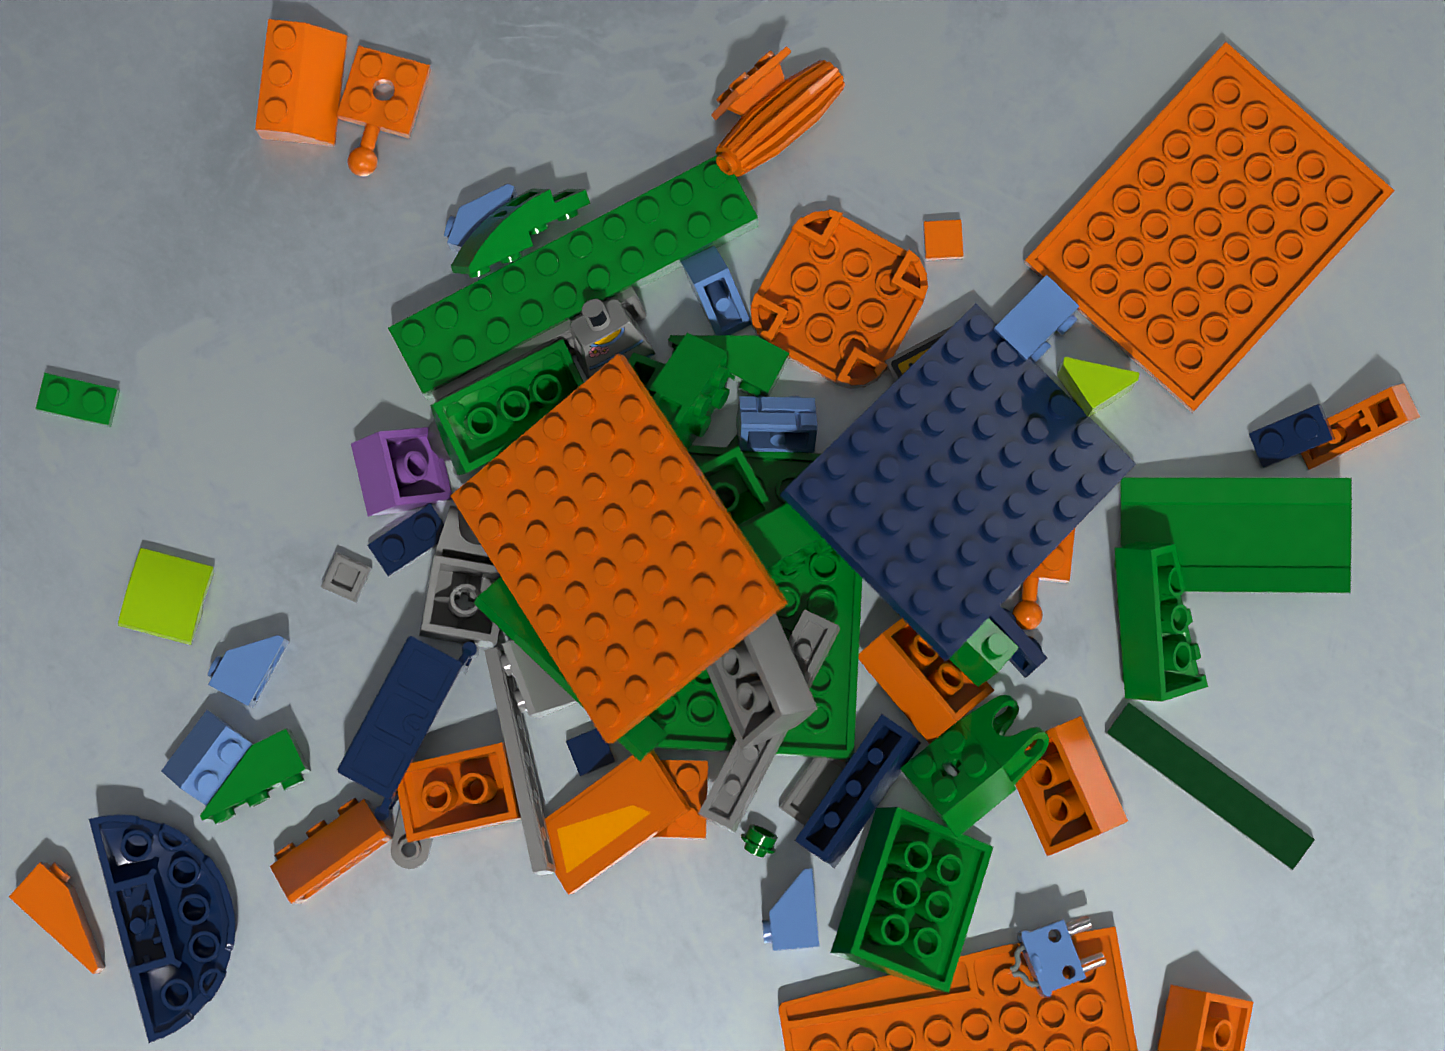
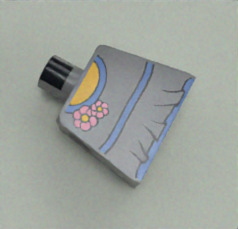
M598 299L589 300L582 307L583 315L573 320L570 324L577 361L587 379L617 354L625 356L627 360L630 359L633 352L648 358L656 354L641 327L617 299H612L605 304Z

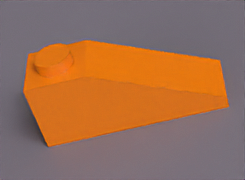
M1405 384L1391 386L1327 418L1335 439L1301 453L1308 469L1315 468L1420 418Z
M39 862L12 892L9 898L91 973H101L105 969V965L77 891L68 882L71 875L56 862L51 866L48 863Z

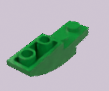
M532 188L516 196L498 208L471 234L452 262V272L468 274L469 278H474L490 272V265L499 261L500 263H509L521 258V251L533 246L530 235L548 229L547 223L555 219L564 221L577 216L579 208L590 204L586 189H566L552 195L550 189Z

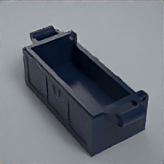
M408 636L337 768V773L385 797L381 806H378L374 811V815L378 820L389 821L392 818V809L399 800L398 794L395 792L459 672L466 675L472 659L479 655V648L474 643H464L459 660L413 636Z

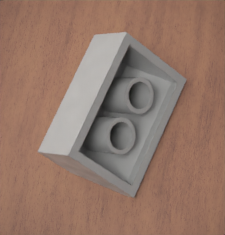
M776 613L706 668L741 750L748 749L798 726L818 709Z

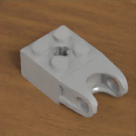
M450 506L431 564L419 636L462 644L472 642L479 647L494 648L498 640L499 627L474 604V601L478 595L501 576L481 544L469 543L462 537L459 530V509L455 506ZM461 594L468 595V602L473 603L474 607L461 610L459 605L454 602V599L459 600Z

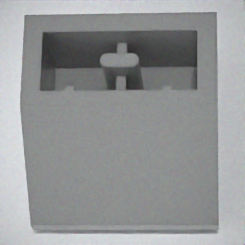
M513 640L502 644L505 653L500 655V659L508 676L512 675L519 689L513 692L521 712L526 711L531 717L541 718L578 703Z

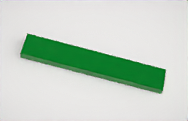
M500 577L477 596L474 604L582 706L502 577ZM646 716L621 736L618 741L641 762L668 734L654 720Z

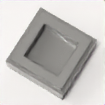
M336 552L321 587L357 603L372 568Z

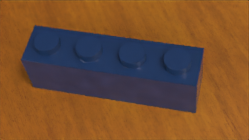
M881 714L794 841L833 868H836L902 772L900 768L910 760L921 742L913 734Z

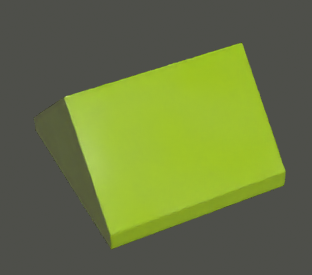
M1069 357L1063 358L1057 371V377L1073 401L1084 411L1087 417H1091L1130 392L1137 383L1140 374L1139 372Z

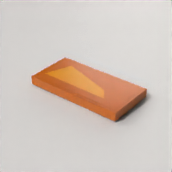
M654 750L641 762L633 755L545 818L556 867L555 874L568 895L580 890L691 810Z

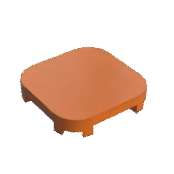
M831 209L813 212L803 218L800 217L793 225L783 247L757 293H755L751 304L752 327L758 337L790 353V360L832 383L849 389L864 388L878 381L887 370L888 365L885 363V360L895 356L920 311L928 289L927 272L920 258L910 249L908 251L843 217V213Z

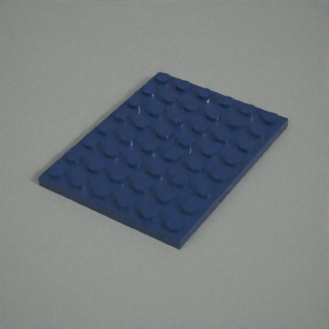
M977 304L970 308L780 494L945 662L954 655L1136 465L1031 358L1025 361L1018 354V351L994 330L997 324Z

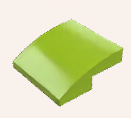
M140 548L124 597L118 626L192 645L203 614L202 606L214 575V568L209 565Z

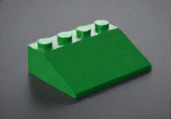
M899 807L876 808L830 953L864 967L949 993L994 847L964 834L957 838L949 828Z

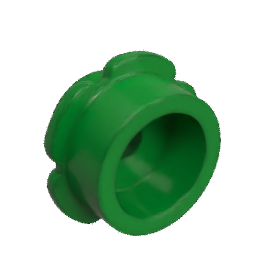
M751 824L747 833L741 834V839L746 843L744 849L758 857H765L766 853H775L774 845L778 837L771 831Z

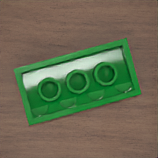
M563 339L430 405L439 434L457 475L466 474L492 461L584 383Z

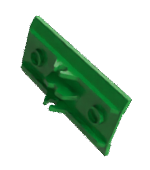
M1123 477L1121 479L1120 546L1137 541L1175 543L1185 585L1184 592L1351 594L1352 478Z

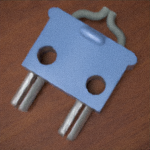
M1084 916L1066 924L1064 920H1059L1030 932L1026 930L1019 931L1017 939L1020 946L1017 947L1014 953L1015 964L1010 967L1013 977H1020L1027 986L1036 987L1041 997H1049L1052 991L1085 979V972L1106 965V959L1082 967V965L1100 959L1104 955L1102 952L1079 960L1070 937L1091 929L1092 922L1068 931L1071 927L1090 921V918ZM1050 930L1056 933L1057 937L1054 942L1048 938ZM1021 952H1023L1033 981H1030L1025 973L1016 971L1021 964ZM1065 966H1067L1071 972L1069 978L1067 979L1062 974V970Z

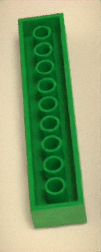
M716 155L388 327L426 400L433 398L432 391L581 314L583 305L589 300L598 299L603 302L630 287H633L636 291L682 267L681 262L714 245L718 248L758 227V216L737 177L734 174L727 175L721 171L716 163Z

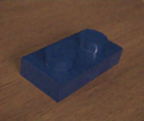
M1321 404L1307 408L1249 433L1263 468L1275 465L1335 439Z
M430 503L367 546L390 578L438 545L444 523Z
M1000 606L989 617L1019 647L1009 661L1024 678L1028 677L1048 659L1042 652V647L1038 641L1031 636H1027L1017 625L1016 618L1008 609Z

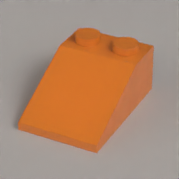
M503 742L413 762L410 764L397 788L408 843L521 820L506 747Z

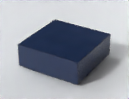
M597 728L566 741L580 777L616 762L609 744L604 741Z

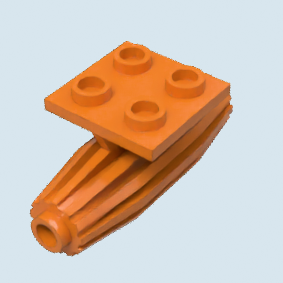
M786 46L777 55L769 51L749 72H744L728 86L729 88L716 99L720 106L711 114L715 121L728 110L742 116L716 147V163L721 171L727 175L742 176L776 157L814 125L845 87L844 78L839 73L837 67H834L831 62L821 60L785 80L780 64L791 53V50Z

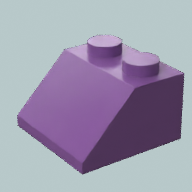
M429 427L380 431L351 443L368 517L400 513L424 507L430 503L433 505L452 499L450 497L452 491L444 459L439 458L432 451L427 439Z

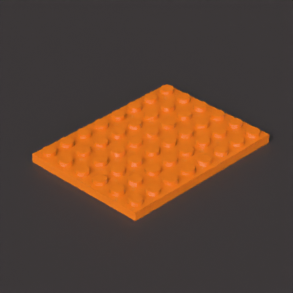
M1225 42L1025 259L1024 263L1040 278L1043 279L1048 275L1079 305L1078 312L1193 413L1395 190Z
M617 354L450 495L606 743H614L788 603L623 355Z

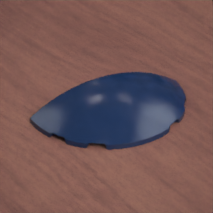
M108 815L91 818L89 823L147 1039L151 1043L178 1031L191 1022L205 1004L213 999L227 974L226 969L235 944V914L228 887L213 860L208 855H205L191 842L187 835L165 823L159 824L134 815Z

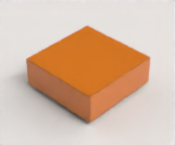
M961 220L924 221L925 261L963 259Z

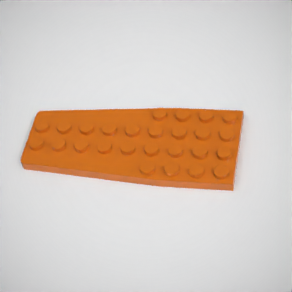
M1116 927L1084 931L1070 936L1079 960L1102 952L1104 957L1084 964L1082 967L1106 959V965L1085 972V979L1054 990L1049 997H1041L1036 987H1029L1022 978L1013 977L1010 967L1015 964L1014 953L1017 947L1020 946L1019 943H1014L960 956L949 993L896 976L885 975L784 1001L779 1006V1016L785 1051H1138ZM1057 936L1049 937V940L1054 942ZM1021 952V964L1016 971L1025 973L1028 979L1033 981L1023 952ZM1065 966L1062 970V974L1067 979L1069 978L1071 972L1070 969L1067 966Z

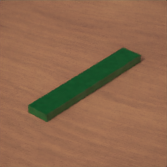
M1127 703L1105 733L1288 869L1293 870L1315 841L1313 837L1131 703Z

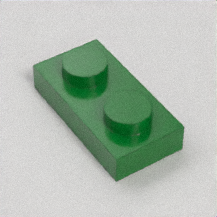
M44 373L35 409L40 412L111 427L120 391L111 387Z

